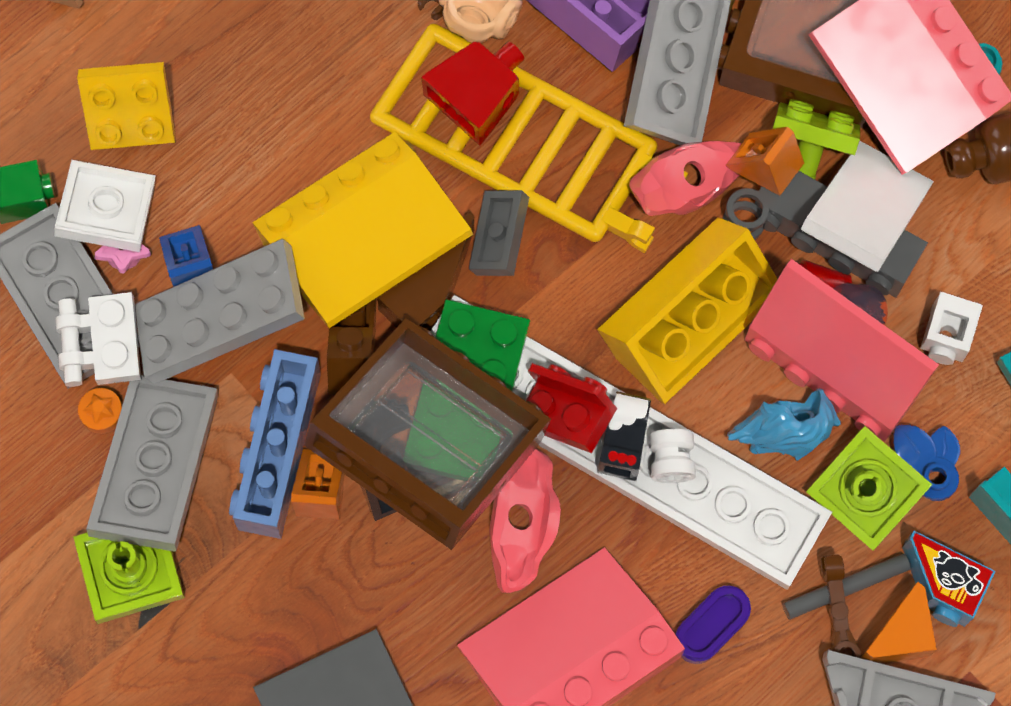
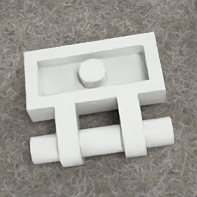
M132 292L88 297L89 314L84 315L77 314L75 299L68 298L58 301L59 316L55 318L56 332L61 334L62 353L58 355L59 369L64 371L65 386L76 387L82 385V370L94 369L97 385L142 380L135 302ZM91 332L93 351L81 352L79 333Z

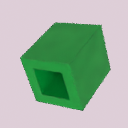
M37 160L0 167L1 224L28 219L50 206L49 199L55 198L53 180L50 173L43 174Z

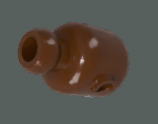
M1011 112L992 116L981 122L975 130V140L967 141L958 138L945 147L947 166L953 177L967 178L974 171L981 169L985 178L992 184L997 185L1011 181Z

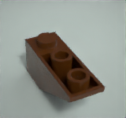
M468 212L463 218L474 233V215ZM472 236L378 296V310L396 328L407 318L415 325L430 331L441 316L446 299L451 300Z
M377 298L329 328L327 348L328 395H336L375 352Z

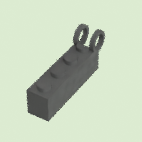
M798 171L780 196L762 186L759 191L749 188L740 189L730 196L723 219L748 228L749 231H754L751 233L754 240L760 237L763 229L769 232L777 231L790 238L793 245L801 251L817 253L827 259L835 270L844 274L852 273L866 281V285L871 290L881 295L890 294L897 298L928 244L923 239L904 230L879 272H875L801 230V227L827 189V186ZM741 198H752L756 200L755 204L748 201L736 202ZM738 210L750 211L757 220L754 222H743L735 216L734 212Z

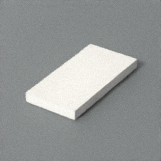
M860 141L855 156L850 155L805 219L801 230L875 272H879L934 181L912 169L902 175L889 156Z

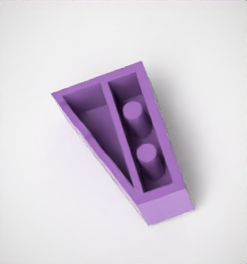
M527 0L612 72L640 48L650 0Z

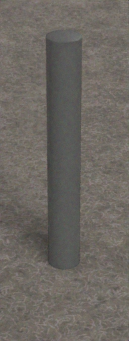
M901 554L845 577L842 580L845 597L909 571L911 567L905 554ZM827 585L782 603L787 618L791 620L829 604Z

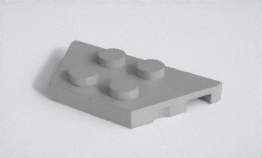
M830 650L823 654L822 660L835 706H990L995 699V692Z

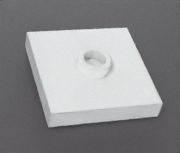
M71 160L54 228V237L140 252L156 176Z

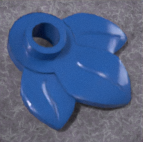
M896 426L893 437L894 451L933 484L923 497L932 501H943L951 497L959 484V474L955 465L960 456L959 441L953 432L946 426H943L930 437L924 430L916 426ZM940 472L944 475L945 482L934 484L930 481L929 474Z

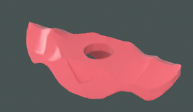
M708 141L680 145L653 158L630 180L629 187L644 212L649 216L667 213L678 215L691 213L717 198L740 176L731 171L726 164L742 143ZM687 163L695 165L700 171L701 181L698 186L689 184L684 177V167Z
M538 449L532 452L493 501L489 533L496 582L502 593L519 591L536 578L539 564L558 533L561 509L559 499L552 486L553 464L550 458ZM514 505L524 507L529 514V524L524 530L514 528L509 521V510Z

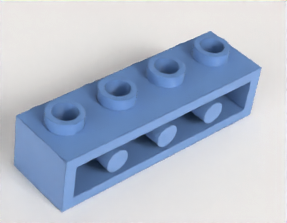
M274 349L271 365L266 364L264 366L260 382V390H263L264 393L261 405L255 406L250 422V431L254 432L251 446L250 448H244L240 462V473L243 474L240 490L235 489L233 491L229 507V515L233 516L239 531L278 539L282 538L291 493L321 375L318 358Z

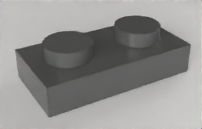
M522 190L484 192L469 270L476 276H514L529 202V196Z

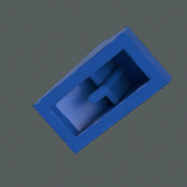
M200 225L159 237L173 287L213 270Z

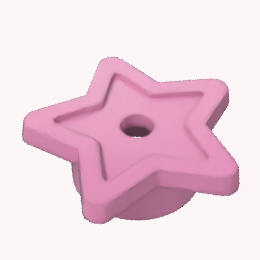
M141 244L140 252L102 246L95 252V259L108 261L120 273H125L127 269L133 268L140 259L149 257L151 253L143 244Z

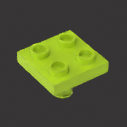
M790 99L789 104L780 102L773 129L789 127L794 132L796 139L800 140L798 146L804 160V164L799 170L800 172L813 179L816 178V171L824 147L855 156L860 141V125L853 123L855 119L853 116L838 111H830L829 116L813 112V105Z
M864 426L806 492L821 506L832 511V515L874 551L933 484Z
M88 533L73 536L97 624L185 598L172 551L129 544L124 541L117 542L88 537Z

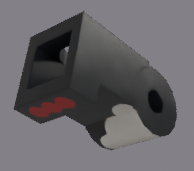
M616 392L614 405L617 407V410L607 426L597 473L632 481L637 480L651 404L650 398Z

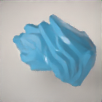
M819 388L811 393L805 403L777 401L769 404L763 401L760 408L748 416L746 420L734 426L728 432L727 437L730 441L737 440L740 443L751 444L749 450L754 454L779 452L783 455L794 456L795 460L798 461L812 452L821 442L829 438L833 426L838 427L841 422L833 404L825 395L823 389Z

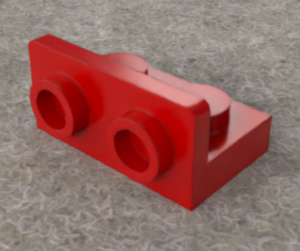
M532 363L528 373L537 383L526 401L537 405L545 415L551 418L544 436L592 454L617 410V407L606 395L607 388L590 377H584L582 381L573 378L567 371L556 365L550 364L548 368Z

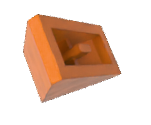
M789 127L749 133L726 166L731 171L780 196L803 166L804 160L794 132Z
M309 449L302 450L291 493V502L295 515L297 517L340 520L344 473Z
M917 582L910 589L861 656V659L882 664L928 658L937 650L926 589L922 584Z

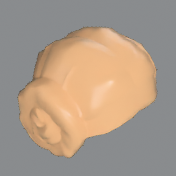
M439 0L440 5L444 7L443 16L449 30L471 43L476 41L482 43L491 37L504 39L517 21L519 12L523 7L521 0Z

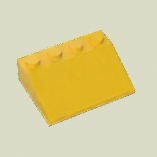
M393 132L252 222L264 247L281 239H284L292 246L300 294L328 328L342 321L473 235L469 225L423 162L396 132Z

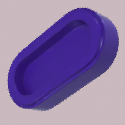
M734 586L717 588L682 622L675 634L685 648L681 656L682 659L693 664H702L709 661L745 625L751 613V604L749 598L742 590Z

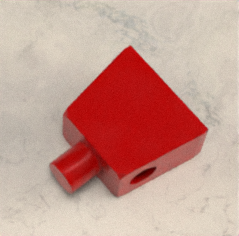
M509 41L494 54L480 42H472L421 77L423 95L480 146L519 95V78L513 70L524 61V55L516 45Z

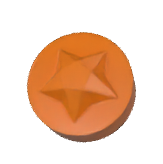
M95 388L88 391L81 398L78 405V415L83 425L89 431L97 434L109 433L116 429L122 403L113 391L106 388Z

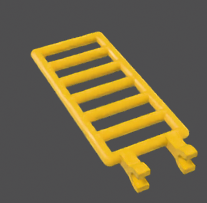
M433 23L427 26L370 113L371 122L390 133L396 132L403 140H408L412 145L497 191L522 190L529 196L528 208L591 242H599L608 230L625 239L637 250L646 253L654 239L652 234L655 231V227L643 221L634 220L619 212L631 192L629 187L630 180L653 159L652 157L657 150V142L646 134L625 127L623 122L519 67H516L513 72L519 78V87L529 92L483 164L462 153L471 137L461 128L457 127L447 144L426 133L440 111L428 99L411 125L390 114L436 43L455 53L471 44V42L438 24ZM544 99L564 110V113L518 183L497 171ZM581 119L601 131L555 203L534 192L577 121ZM617 138L636 148L637 151L594 221L590 222L570 210L611 144ZM684 171L685 179L688 177V173L686 171Z

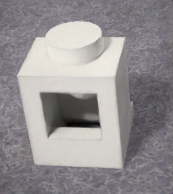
M940 292L932 305L920 349L929 351L928 357L940 364L952 365L954 360L963 362L970 351L983 305ZM948 331L953 335V338L942 335L940 332Z

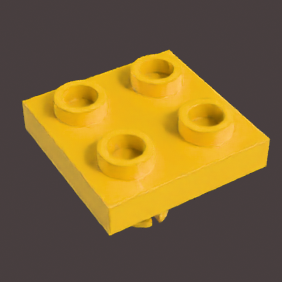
M164 62L78 69L77 80L91 150L175 143V129Z

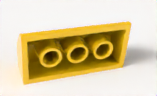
M718 217L597 330L615 358L660 402L666 404L754 320L778 279L749 229Z

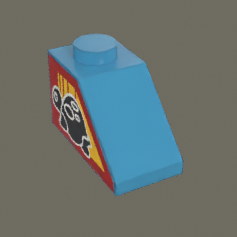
M913 531L905 541L902 549L910 563V570L915 584L919 582L925 587L929 609L934 611L932 615L935 619L952 627H957L958 624L965 627L974 619L996 571Z

